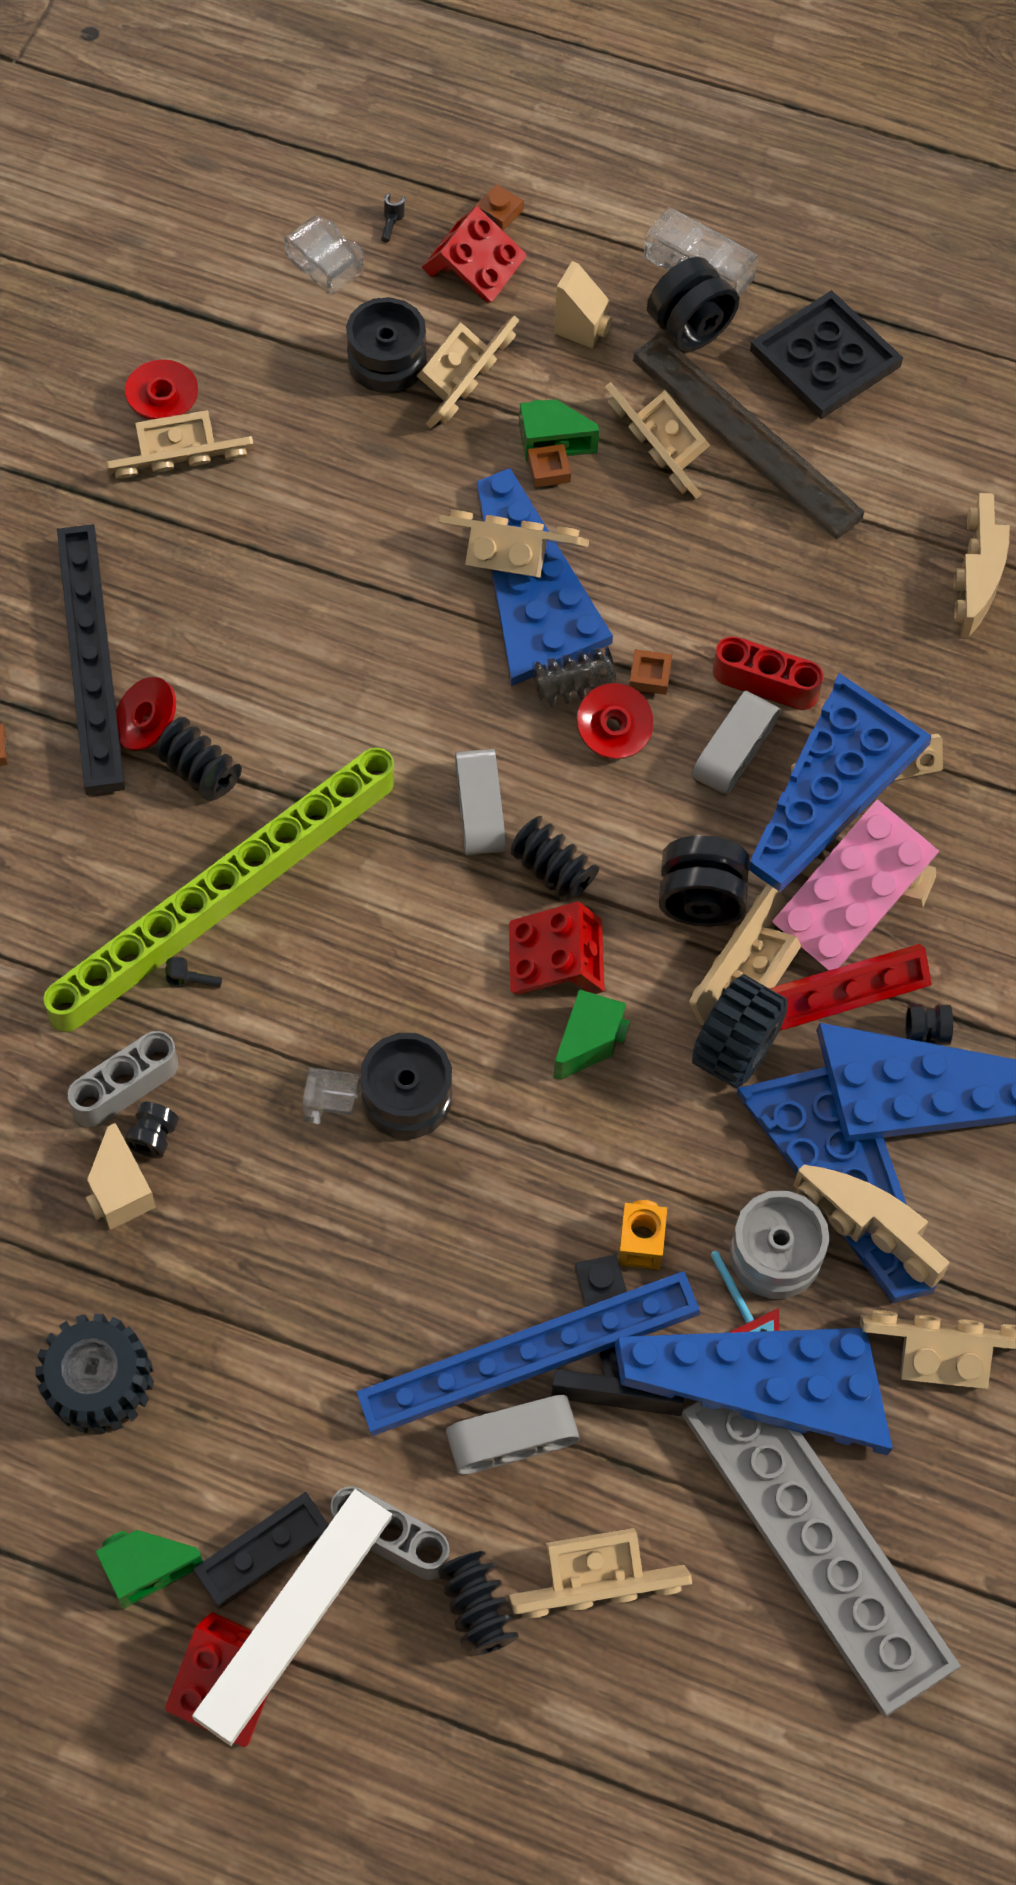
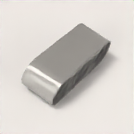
M748 691L743 692L698 758L692 771V778L727 796L770 734L779 717L781 708Z
M495 749L455 752L465 855L505 852V829Z
M161 1031L147 1033L75 1080L68 1090V1101L75 1121L87 1128L99 1126L169 1080L178 1069V1058L172 1037ZM156 1052L167 1054L164 1059L159 1061L149 1059ZM121 1075L133 1076L125 1084L114 1082ZM93 1097L98 1099L90 1107L80 1106V1103L86 1098Z
M565 1395L547 1397L457 1422L446 1429L457 1473L462 1475L484 1471L564 1449L580 1440L570 1403Z
M350 1486L336 1492L330 1504L332 1520L354 1489H356L392 1513V1519L388 1525L398 1526L402 1530V1535L393 1542H387L378 1537L370 1551L419 1578L432 1580L439 1577V1568L449 1561V1543L441 1532L360 1488ZM425 1546H433L439 1549L442 1555L434 1563H424L418 1558L417 1553Z

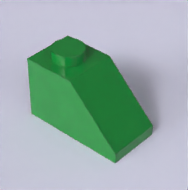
M557 399L533 400L520 403L519 429L525 461H528V449L564 444L567 456L598 453L600 430L595 422Z
M579 989L555 1059L554 1078L562 1080L613 1055L617 1042L624 1044L631 1020L624 1018L626 1003Z
M135 1530L129 1534L126 1531L115 1533L103 1541L102 1548L95 1551L123 1609L194 1572L193 1568L203 1562L197 1547L140 1530Z

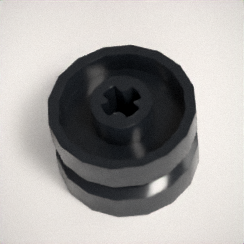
M696 256L678 263L662 276L648 298L647 312L661 329L666 330L669 338L680 350L690 352L711 343L727 328L739 308L740 297L737 291L725 279L720 278L717 270L706 258Z
M391 297L374 298L360 304L350 314L346 325L350 373L356 382L365 388L381 393L399 392L413 386L419 380L417 374L426 364L425 319L416 307L400 299Z
M696 835L682 837L670 842L663 849L661 876L663 880L660 882V910L665 916L692 926L714 927L728 925L740 920L746 914L748 890L746 883L748 882L750 855L739 844L716 836Z
M397 1033L382 1038L369 1049L361 1064L362 1106L368 1120L380 1132L396 1139H416L432 1133L445 1121L451 1109L452 1066L446 1052L434 1040L418 1033Z

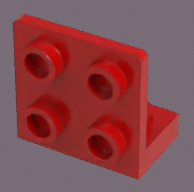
M476 205L457 220L421 268L430 277H433L442 269L446 272L452 269L484 301L491 303L526 258V253Z
M579 901L509 922L510 991L512 993L520 995L568 981L573 982L586 992L593 994L605 992L602 919Z
M214 1612L205 1617L194 1629L165 1705V1710L207 1730L194 1721L192 1715L253 1630ZM268 1695L236 1738L235 1744L246 1747L251 1742Z

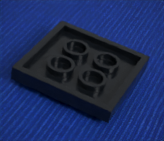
M832 290L753 340L750 346V352L820 419H823L900 368L903 357Z

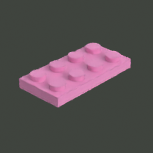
M877 799L774 918L772 923L784 933L797 936L801 947L828 970L839 968L937 856L939 850Z

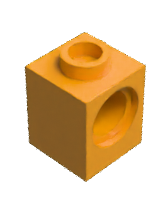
M637 1200L633 1204L625 1203L618 1256L620 1266L660 1270L664 1249L667 1207H659L655 1202L648 1200ZM636 1227H646L652 1231L653 1236L646 1239L639 1238L632 1230Z

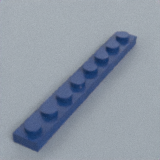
M682 1271L359 1390L357 1395L372 1436L613 1348L618 1337L645 1336L700 1315V1309L686 1274Z

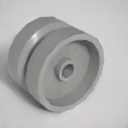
M768 1191L753 1198L740 1212L729 1248L731 1267L738 1280L751 1292L769 1299L791 1298L806 1291L816 1280L829 1245L828 1224L820 1209L805 1196L790 1191Z

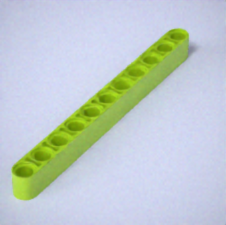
M370 748L364 751L50 985L45 991L43 998L51 1025L63 1032L79 1028L164 964L167 959L172 958L387 796L394 787V761L391 754L381 748ZM372 771L384 772L380 775L370 774V772ZM343 793L353 794V796L347 798L340 797L339 795ZM316 815L324 817L323 819L315 821L309 819L310 817ZM283 838L293 839V841L290 843L284 844L278 842ZM252 861L263 862V864L256 867L248 866V863ZM222 884L232 885V887L227 890L216 889L218 886ZM197 907L201 909L194 914L185 913L189 908ZM159 931L169 932L165 937H153ZM133 954L138 956L130 962L121 961L127 955ZM101 978L106 980L99 986L88 985L94 979ZM63 1003L73 1004L72 1007L67 1010H56V1008Z

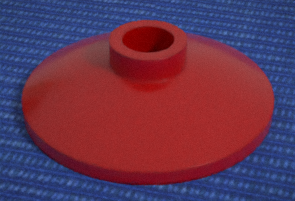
M166 359L153 360L140 365L129 375L125 384V396L128 405L134 412L150 420L183 415L192 408L197 400L198 382L193 372L179 362Z
M147 677L136 682L123 695L116 709L119 739L122 746L133 751L148 749L158 742L164 730L172 723L176 711V695L174 689L167 681L159 677Z
M609 683L596 687L585 696L578 709L577 728L583 742L594 753L609 759H624L637 754L646 746L653 732L654 717L650 704L640 692L628 685ZM607 720H616L619 723V730H610L606 724Z

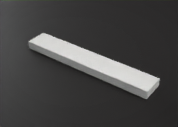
M354 1489L192 1715L194 1721L232 1746L392 1519V1513Z

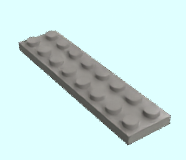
M699 1401L683 1410L682 1417L883 1718L888 1717L961 1667L802 1433L740 1417V1412L718 1407L717 1410L701 1406Z

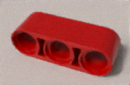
M725 637L720 640L716 647L713 675L719 683L744 692L748 691L756 696L799 710L810 709L818 702L824 676L818 664L740 637ZM726 660H734V661H736V662L733 663V662H728V661H726ZM763 672H770V673H772V674H771V675H768V674H765V673H763ZM799 684H806L809 687H804Z

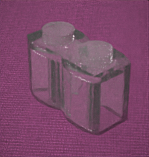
M319 215L313 216L284 237L285 254L301 271L309 274L312 280L330 295L335 294L364 273V254L360 246L356 242H350L348 239L340 236L337 226L332 221L325 220Z

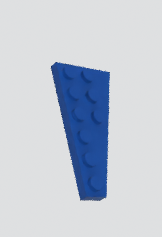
M510 468L477 481V493L483 522H485L486 515L507 518L508 526L521 527V521L544 524ZM544 524L543 531L549 532ZM546 542L540 578L492 570V580L504 638V649L508 661L511 686L612 644L613 635L557 543Z
M839 673L834 682L833 690L822 707L821 715L815 728L812 729L790 775V781L779 798L770 823L767 824L749 864V871L778 892H781L930 745L932 736Z
M819 1023L816 1029L845 1142L1016 1122V1059Z
M826 1067L738 1088L736 1095L796 1175L803 1165L834 1170L868 1182L906 1204L884 1138L845 1142ZM868 1231L857 1242L848 1235L843 1236L892 1303L934 1293L936 1286L931 1288L924 1281L918 1282L913 1279L904 1269L902 1261L893 1253H885L876 1246Z
M862 1328L618 1337L614 1344L621 1385L669 1398L677 1395L701 1402V1406L717 1410L718 1407L740 1412V1417L804 1434L812 1431L834 1437V1442L850 1445L853 1442L872 1447V1452L886 1456L893 1449L868 1333L863 1332Z

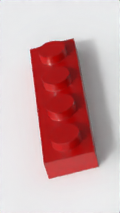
M916 944L769 989L788 1000L787 1013L780 1030H785L931 986L932 982L926 948L921 944Z

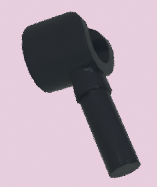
M390 193L384 197L386 223L381 240L385 243L390 241L396 221L404 217V196L401 197L399 203L390 202Z
M172 957L167 959L165 967L166 981L171 987L179 988L188 983H199L221 988V977L188 971L185 958Z

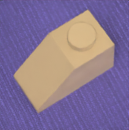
M572 261L557 285L554 334L593 349L599 337L607 335L612 323V317L608 316L609 299L578 263Z
M116 1123L108 1126L87 1179L91 1195L85 1197L94 1218L98 1220L103 1217L109 1230L156 1208L152 1191Z

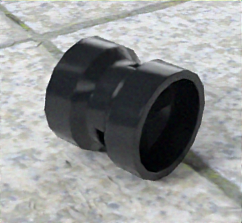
M908 1004L906 1011V1039L920 1042L933 1041L936 1045L951 1044L953 1036V1012L951 1005L938 1004L934 1008H925L922 1004Z
M148 1101L142 1102L136 1113L138 1122L128 1130L124 1140L130 1149L141 1155L156 1159L162 1158L168 1146L166 1141L167 1134L174 1132L179 1117L175 1112L163 1105Z

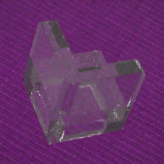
M309 1067L302 1103L304 1122L320 1124L322 1112L351 1115L355 1098L359 1096V1074Z

